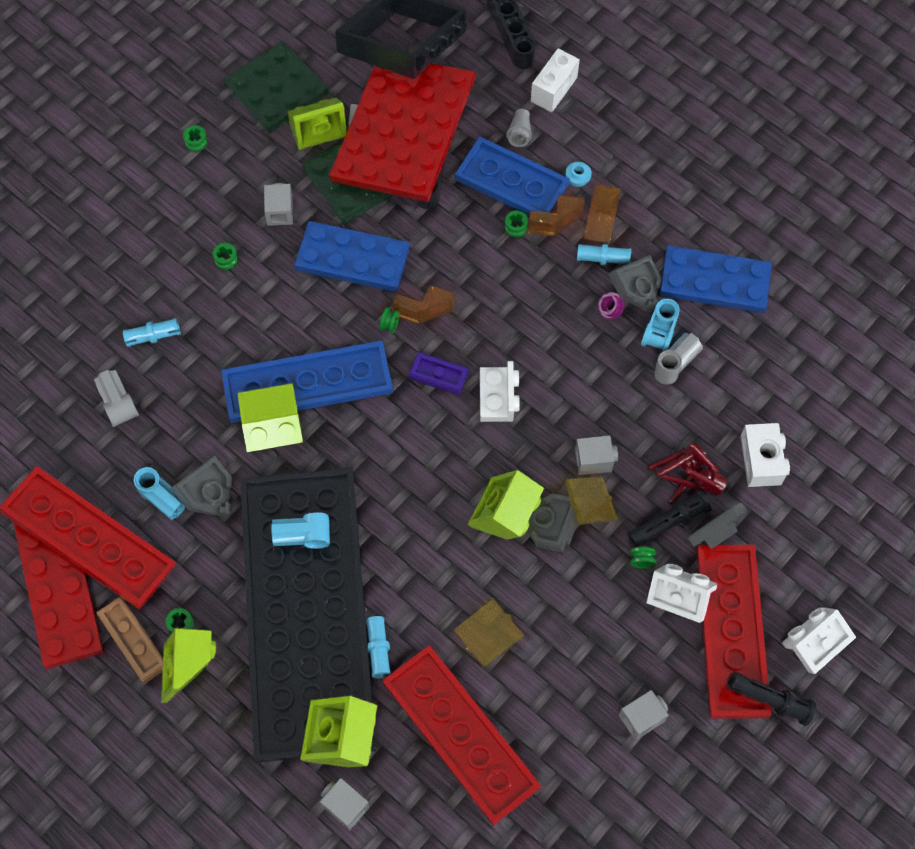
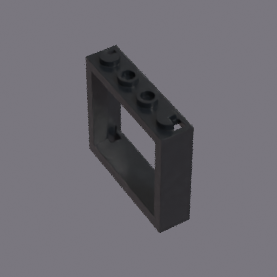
M372 0L336 30L337 53L415 79L435 59L439 58L448 47H451L461 35H464L468 25L466 24V10L438 0ZM394 13L439 27L433 35L412 53L366 38Z

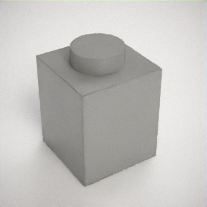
M274 183L272 185H264V208L267 226L293 224V197L290 184Z
M610 436L577 439L575 454L579 475L612 472L614 462H618L617 446L612 445Z
M652 690L622 708L619 713L620 719L635 741L664 723L669 715L665 701L661 696H655Z
M342 778L337 783L333 781L329 783L321 793L323 797L320 801L322 807L349 831L370 808L369 802Z

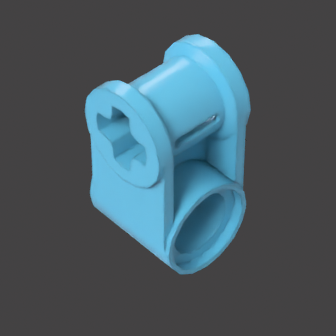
M662 299L657 303L651 321L645 330L641 346L650 345L661 349L662 352L669 349L680 311L679 305L674 300ZM661 313H668L672 317L665 318L661 316Z

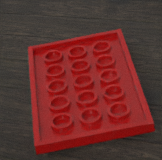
M431 63L415 79L374 66L330 172V180L336 183L429 202L475 81V72Z

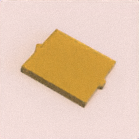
M603 477L576 478L564 481L571 499L570 504L574 508L579 525L612 522L618 519L611 502L612 497L608 494Z
M494 599L454 629V632L466 645V651L471 652L484 668L524 637L523 633L512 622L511 615H506Z

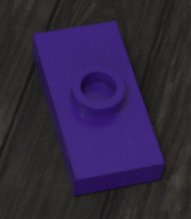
M418 352L410 370L409 379L460 396L469 374V368Z

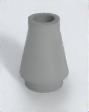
M525 109L515 111L514 118L507 131L509 143L515 147L526 146L532 138L530 114Z

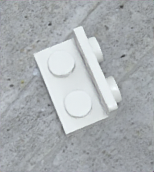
M508 361L507 367H480V422H513L514 412H519V395H514V387L519 386V371L513 370V361Z
M666 564L655 570L647 604L699 623L702 622L705 618L710 594L716 590L717 583L709 581V577L706 575L684 572L682 567L674 564Z
M821 607L811 612L809 619L804 624L793 628L788 633L789 637L782 644L785 648L792 649L796 653L808 673L816 674L851 643L856 636L837 609Z

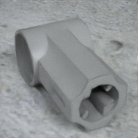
M684 333L668 350L660 353L654 370L655 379L666 385L674 383L679 373L702 351L703 345L700 343L699 338L692 333Z
M106 370L99 373L94 381L100 396L103 398L105 403L103 406L112 426L115 427L138 417L139 415L129 393H126L116 370Z

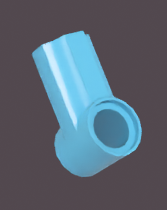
M145 467L136 472L134 475V485L142 498L150 501L170 520L177 518L184 511V504L171 490L172 487L159 476L156 470ZM146 480H155L152 487H142Z
M309 513L304 515L303 518L272 520L273 546L304 545L308 548H324L329 546V516L325 513Z

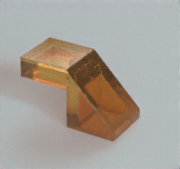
M595 184L584 239L610 244L621 189Z
M559 196L557 214L531 211L528 233L555 236L582 217L585 198Z
M431 285L422 303L399 294L396 295L393 301V312L399 310L400 318L417 324L452 312L455 308L454 293Z

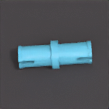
M602 244V247L578 245L577 261L601 262V265H606V263L630 264L631 248L608 247V244Z
M177 318L154 324L151 321L147 322L146 326L123 330L126 346L129 347L148 341L155 343L157 339L181 335Z
M373 616L366 620L369 640L367 647L371 657L373 678H385L391 674L388 659L390 643L386 641L385 619L382 616Z

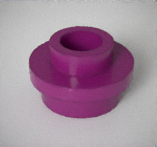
M611 292L601 297L598 307L602 316L607 319H616L623 313L625 302L617 293ZM615 303L614 308L611 310V305Z

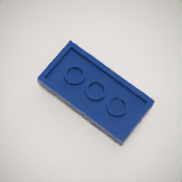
M482 137L478 138L455 173L456 181L544 223L547 222L570 183L569 178Z
M308 221L294 265L295 271L397 292L409 253L410 242Z
M667 245L659 296L765 313L772 262Z

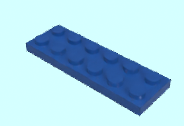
M383 340L221 370L230 423L241 422L237 393L293 383L298 411L393 393Z

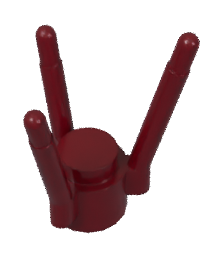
M694 443V445L698 449H700V451L707 457V454L704 451V449L697 443ZM688 447L649 465L648 470H653L670 463L657 471L656 475L660 477L679 465L683 470L690 468L699 473L703 470L702 465L704 463ZM689 475L686 480L693 481L694 477ZM680 485L669 499V504H673L687 486Z
M693 443L689 444L690 449L708 467V469H703L699 473L690 468L685 470L687 474L697 479V483L668 474L660 476L662 479L696 490L701 489L703 492L706 491L713 496L721 494L727 483L725 476L719 473L720 468L713 464Z

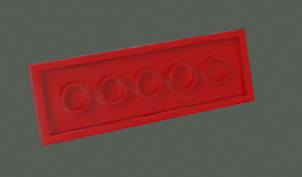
M38 466L0 505L1 514L139 610L175 568V561Z
M13 522L43 667L47 670L104 653L86 572Z
M698 545L696 548L698 573L708 576L709 581L717 583L716 590L710 594L705 618L702 621L710 719L770 718L772 716L770 706L729 690L726 687L727 679L733 671H737L746 677L769 686L755 545H717L712 549L709 545Z
M430 645L382 680L387 690L493 826L541 789L542 786Z

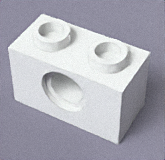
M557 49L532 83L531 102L553 112L577 79L580 59Z
M779 423L745 425L741 434V443L748 487L782 485L786 476L789 475L790 465L787 458L784 459L783 449H785L786 441L784 433H780ZM760 452H768L772 458H765Z

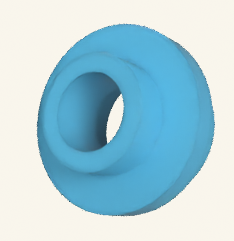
M574 162L567 167L566 177L570 179L572 186L582 187L590 181L591 169L585 163Z

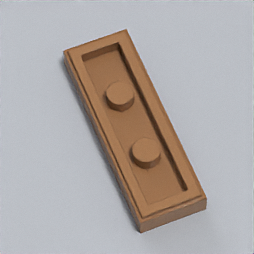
M117 598L96 612L143 684L163 672V657L123 598Z

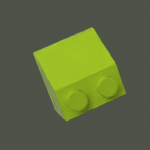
M338 98L321 100L318 103L300 106L288 111L290 128L299 150L346 136L344 105Z
M293 383L237 393L247 452L303 442Z
M518 470L491 477L467 525L506 540L521 537L529 527L528 520L532 512L541 503L540 496L544 488Z
M175 628L164 643L161 703H168L198 676L211 659H214L216 642L211 641L212 631Z
M352 696L311 700L300 760L341 767L368 766L377 705Z

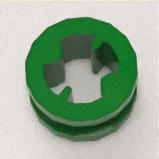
M193 125L185 129L183 138L189 150L198 152L207 146L206 132L202 127ZM193 136H195V138H197V136H200V139L198 141H196V139H194V141H191V138Z
M521 211L508 213L505 218L506 233L512 237L523 236L528 229L527 215ZM512 221H514V223H516V221L521 222V227H519L518 225L517 227H513Z
M221 243L213 250V258L218 268L228 270L235 267L238 257L233 245ZM226 253L229 259L225 260L221 255Z
M386 307L380 321V330L388 329L389 333L393 334L399 322L400 311L392 312L391 308Z
M650 547L631 549L630 556L633 559L630 561V565L639 569L656 566V560L653 559V556L656 555V550Z
M177 608L170 611L167 615L166 626L171 634L175 630L173 628L176 625L174 620L178 617L183 620V617H186L184 620L185 627L181 629L193 630L194 621L186 609Z

